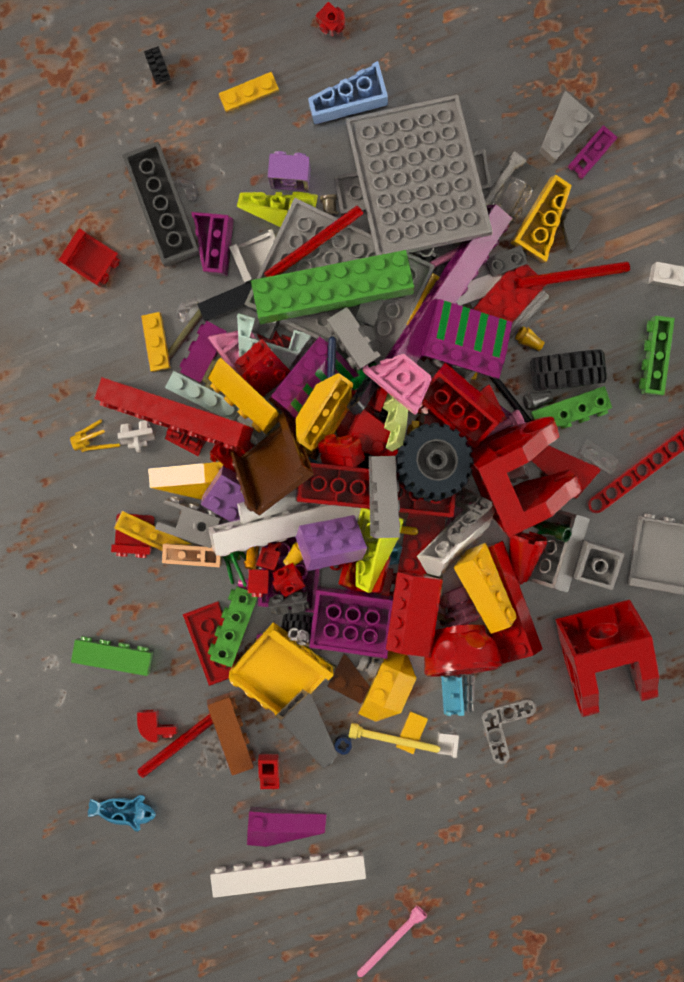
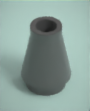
M551 391L528 392L527 395L523 396L526 410L531 409L533 411L549 402H553Z

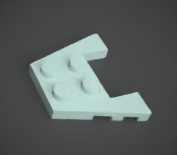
M238 313L240 357L260 340L250 337L255 317ZM294 329L289 348L266 343L289 369L311 336Z

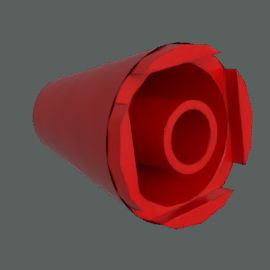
M522 531L509 537V558L520 585L528 582L548 541L546 537L529 531V534Z

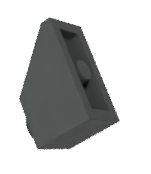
M572 206L570 210L566 209L561 217L563 220L561 228L567 250L570 253L575 250L593 216L575 206Z

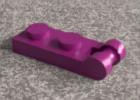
M603 125L568 165V168L571 171L574 170L578 173V177L583 179L618 137ZM581 160L587 164L584 168L578 164Z

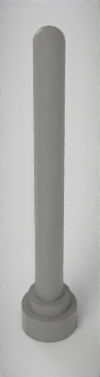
M514 151L510 156V164L485 195L486 206L513 171L522 167L526 162L517 152Z

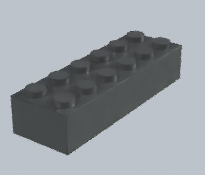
M155 142L123 154L124 162L162 264L167 267L199 255L196 239L160 143Z

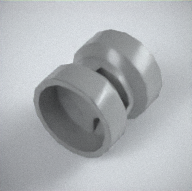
M363 655L356 669L365 671L369 676L374 677L381 664H374L371 656Z

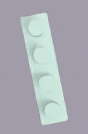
M173 371L165 387L166 389L221 417L235 421L238 415L237 411L239 410L235 404L231 407L224 400V396Z

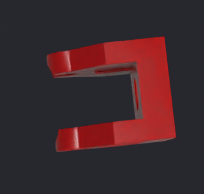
M542 417L531 422L507 427L485 438L475 449L471 446L473 452L470 456L474 458V464L471 465L473 469L472 477L480 495L490 500L493 504L495 514L492 519L508 537L552 517L583 489L580 479L570 470L526 480L515 486H512L507 475L508 472L529 463L544 448L560 437L554 417Z
M630 599L555 619L564 661L582 717L599 713V690L595 673L628 664L635 691H639L641 702L658 697L659 671L653 639Z

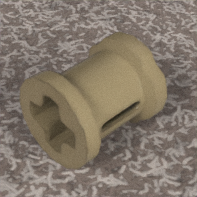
M336 194L320 196V200L323 203V212L332 216L339 214L336 210Z

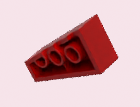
M366 407L361 413L355 415L346 435L361 439L363 451L374 456H395L398 453L397 449L390 451L386 448L390 431L384 428L385 422L366 409Z

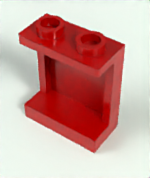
M79 228L58 260L93 284L101 287L108 282L111 270L116 269L119 265L120 255Z

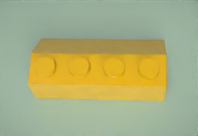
M220 357L208 377L212 383L210 387L216 393L221 391L225 395L224 400L231 407L235 404L239 408L237 412L245 420L249 418L253 422L251 426L257 432L263 431L267 434L278 423L277 416L280 414Z

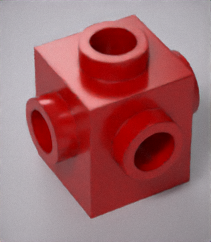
M329 1L315 15L319 29L326 35L329 34L333 37L336 33L340 34L345 28V13L339 7L335 8Z
M293 562L272 572L274 581H272L273 586L277 592L281 591L284 597L305 587L302 575Z

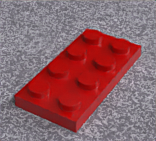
M525 264L505 272L473 307V310L513 322L546 285L520 288L519 278L538 275L529 265Z

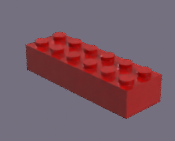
M503 541L487 545L517 617L509 628L490 633L488 629L490 637L497 644L502 664L534 656L543 648Z

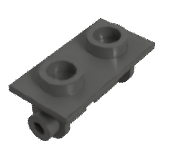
M520 245L489 257L486 262L492 277L528 264L526 259L527 252Z
M297 591L286 597L282 594L270 597L268 609L270 608L271 614H275V616L288 614V607H292L293 613L306 611V609L310 608L309 601H307L308 592Z

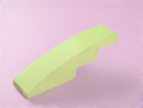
M388 393L382 407L388 411L384 428L390 431L386 448L394 451L404 443L408 409Z

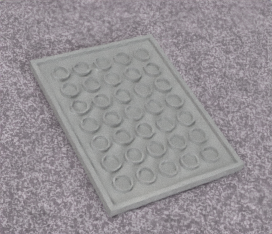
M458 95L345 118L376 256L403 250L410 253L492 235L493 231Z
M294 198L256 279L265 278L264 273L338 218ZM349 224L282 274L376 256L372 235ZM407 253L414 284V293L412 295L383 300L374 328L359 323L364 335L370 339V344L375 352L378 351L381 355L373 360L377 365L385 359L407 326L406 324L435 265L410 253ZM251 289L245 305L257 310L253 289ZM360 305L347 307L355 319ZM344 308L280 320V322L315 339L320 336L328 343L331 335L325 327L327 325L326 320Z

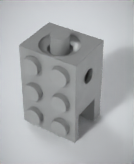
M177 496L165 499L164 504L182 509L177 524L160 520L157 522L155 529L211 548L208 527L222 524L223 517L209 509H202L200 504L194 502L184 503L185 499Z

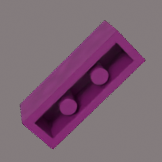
M208 321L205 324L202 323L197 331V334H199L197 340H193L189 346L188 351L190 353L188 357H184L179 366L181 368L180 372L203 384L202 379L209 365L218 355L217 350L208 337L228 332Z

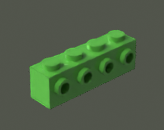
M654 316L651 318V321L648 320L646 331L649 332L648 340H645L644 343L646 359L642 360L641 370H644L643 378H640L639 381L641 394L659 397L665 395L675 318Z
M603 386L532 411L530 415L532 421L542 417H554L557 427L560 426L562 430L571 427V422L578 420L579 423L590 420L589 416L597 414V417L608 414V409L612 408L606 388Z
M236 586L235 590L231 589L228 597L231 603L229 608H224L221 618H224L222 626L218 625L214 635L218 638L215 644L211 643L208 654L211 655L210 660L231 668L258 598L251 597L252 593H248L246 589Z
M81 636V638L75 639L71 663L147 676L150 674L153 651H150L149 647L138 645L137 648L130 647L129 643L119 642L116 645L111 644V640L100 639V641H93L90 636Z

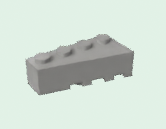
M369 456L370 536L374 538H400L398 513L400 504L397 496L399 480L396 478V472L398 471L395 456Z

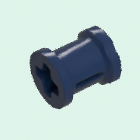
M339 735L335 740V750L341 755L348 754L352 749L351 738L347 735ZM341 741L347 744L345 749H342V746H338L341 744Z

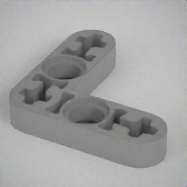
M462 487L456 493L455 505L467 511V513L449 528L448 534L453 543L465 541L495 514L492 502ZM476 520L475 522L468 524L469 521Z
M521 699L484 710L481 719L491 755L496 763L504 764L510 757L502 724L532 716L536 711V705L531 699ZM525 703L532 705V707L529 708L530 712H526L525 710L519 711L521 715H518L517 709L515 708V705H518L519 709L525 707ZM510 707L514 710V715L506 718L503 712L506 708ZM488 713L495 716L493 718L494 726L498 724L499 727H492L487 730V727H491L490 722L485 720L488 717ZM498 731L501 734L498 741L490 739L492 732ZM493 745H500L501 751L503 753L506 752L503 755V759L495 757L498 754L497 747L492 748Z

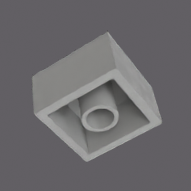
M584 539L573 577L582 582L613 590L624 553L619 549Z

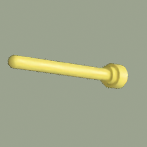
M351 723L349 738L352 739L366 737L434 753L440 752V746L365 730L359 724Z

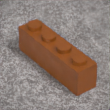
M226 693L208 699L207 706L232 776L253 769V762L256 761L253 750L249 751L247 744L250 741L247 732L243 733L241 729L244 724L241 715L237 716L235 709L238 707L235 698H231L230 694Z

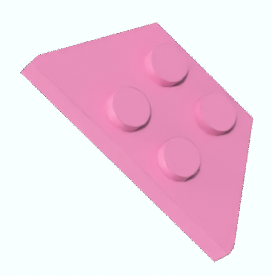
M238 331L209 336V341L222 359L239 374L233 365L239 358ZM251 332L250 337L256 339L254 334Z
M405 354L395 356L392 359L382 360L376 366L369 367L366 365L363 367V372L410 412L414 415L417 414L430 385L431 375Z

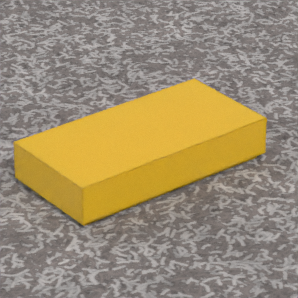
M410 711L399 737L419 741L428 718ZM396 744V747L411 754L415 752L416 748Z

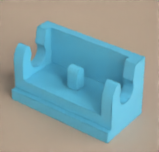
M461 675L442 676L444 714L446 716L455 714L464 716Z

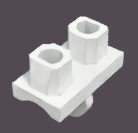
M148 421L138 422L139 430L134 431L131 424H121L120 433H117L121 445H128V449L135 448L137 453H141V447L148 446L147 441L156 440L153 429Z

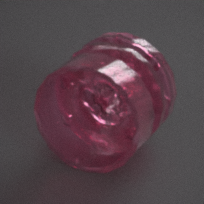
M464 585L441 594L440 608L451 609L444 618L454 617V620L447 623L448 627L467 625L481 617L478 610L476 611V606Z

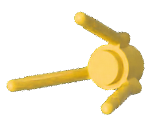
M101 419L83 430L75 432V435L70 437L73 449L75 451L81 450V452L120 447V444L87 446L90 444L89 439L105 433V430H100L89 435L86 434V432L102 423Z

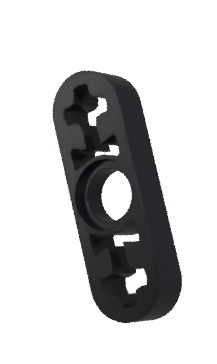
M366 375L347 405V408L353 415H358L365 409L379 387L368 375Z

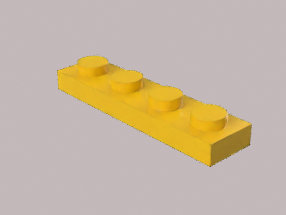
M124 511L121 512L114 526V529L160 551H163V544H190L174 535L156 530L155 526Z

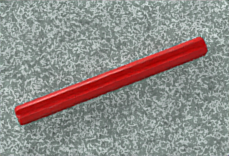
M359 206L352 208L264 273L265 277L280 275L362 216L363 211Z
M626 261L519 278L520 288L625 273L630 271V263Z
M207 715L138 768L137 772L140 777L144 778L212 726L214 723L211 715Z

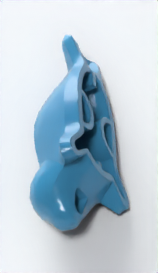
M138 795L134 799L111 798L103 802L90 799L88 817L99 815L110 823L128 825L135 832L140 831V824L153 820L156 813L149 805L143 803L144 795Z

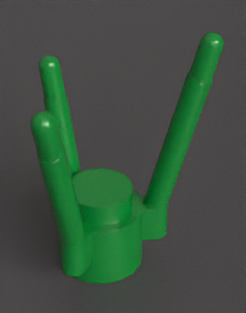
M234 551L230 552L229 555L223 556L230 583L234 584L231 563L234 564L243 586L247 587L237 562L241 560L240 556L246 561L244 552Z

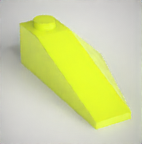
M240 192L237 207L281 227L294 198L316 208L318 195L304 192H293L292 195H282V192H275V195H266L263 192Z
M361 508L357 523L367 550L363 559L356 562V587L371 593L399 538H374L370 536V509ZM399 517V521H400V532H401V528H402V524H403V520H404V519L401 518V517Z

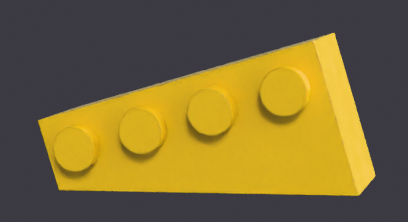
M557 175L550 177L510 243L515 247L521 245L523 250L525 249L527 254L538 262H547L556 229L559 226L560 217L572 185Z
M486 543L466 550L453 568L490 633H494L511 627L517 617Z

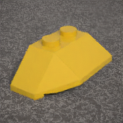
M337 373L316 384L296 417V441L312 451L315 447H318V443L326 435L335 433L349 410L347 405L352 398L351 388H353L351 381Z
M388 650L387 658H384L383 663L375 674L358 712L359 715L376 722L402 712L417 679L408 655Z

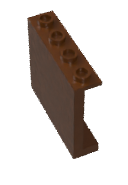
M284 412L277 416L281 426L240 457L235 452H231L232 465L236 470V478L240 483V491L245 500L244 505L250 512L253 511L259 516L314 475L305 447L296 441V421Z

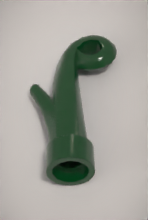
M542 521L532 526L539 530L537 534L555 536L557 540L567 542L572 535L570 527Z

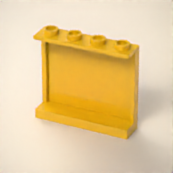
M275 622L268 627L229 671V680L233 686L240 687L248 697L255 698L263 708L274 712L275 716L302 689L311 694L325 678L329 681L333 676V666L308 647L300 646L296 641L291 640L288 637V632Z

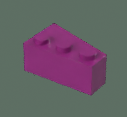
M191 212L194 219L203 271L209 275L228 277L231 251L229 247L232 242L234 219L229 215Z

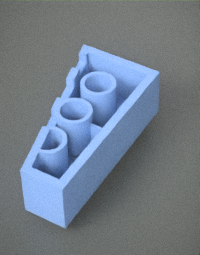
M378 61L367 69L356 72L357 74L339 81V84L328 87L308 98L314 125L388 106V95Z

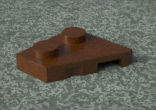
M344 653L327 687L362 704L370 685L356 669L347 654Z

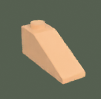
M163 544L162 563L207 567L222 566L223 556H216L212 547L208 548L202 545Z

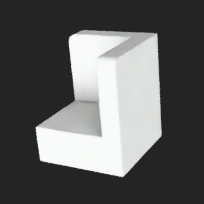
M438 731L437 745L440 746V752L437 754L452 755L453 758H457L458 732Z

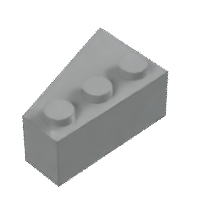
M567 91L562 95L539 150V153L552 164L556 162L594 117Z
M347 307L326 320V329L331 336L333 334L338 340L336 344L341 352L345 351L349 358L346 360L352 369L356 368L359 370L381 356L378 351L375 352L370 344V339L364 335L359 323Z

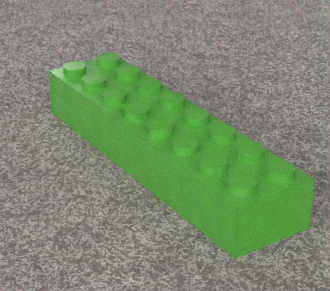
M406 250L251 280L259 324L356 306L381 299L387 300L414 293V284Z

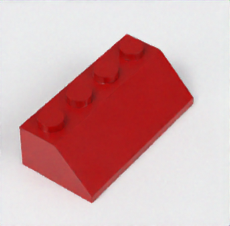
M446 362L431 378L430 385L422 401V404L445 424L450 425L452 430L456 428L460 431L458 435L461 438L465 436L468 440L467 443L474 449L490 434L505 415Z
M397 572L386 650L405 655L431 657L442 579L414 572Z

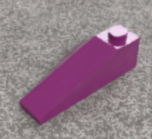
M251 806L248 819L247 845L268 847L324 834L326 813Z

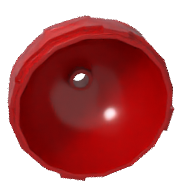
M457 625L436 629L431 657H424V675L428 677L486 672L499 669L502 666L497 644L486 633L485 625Z

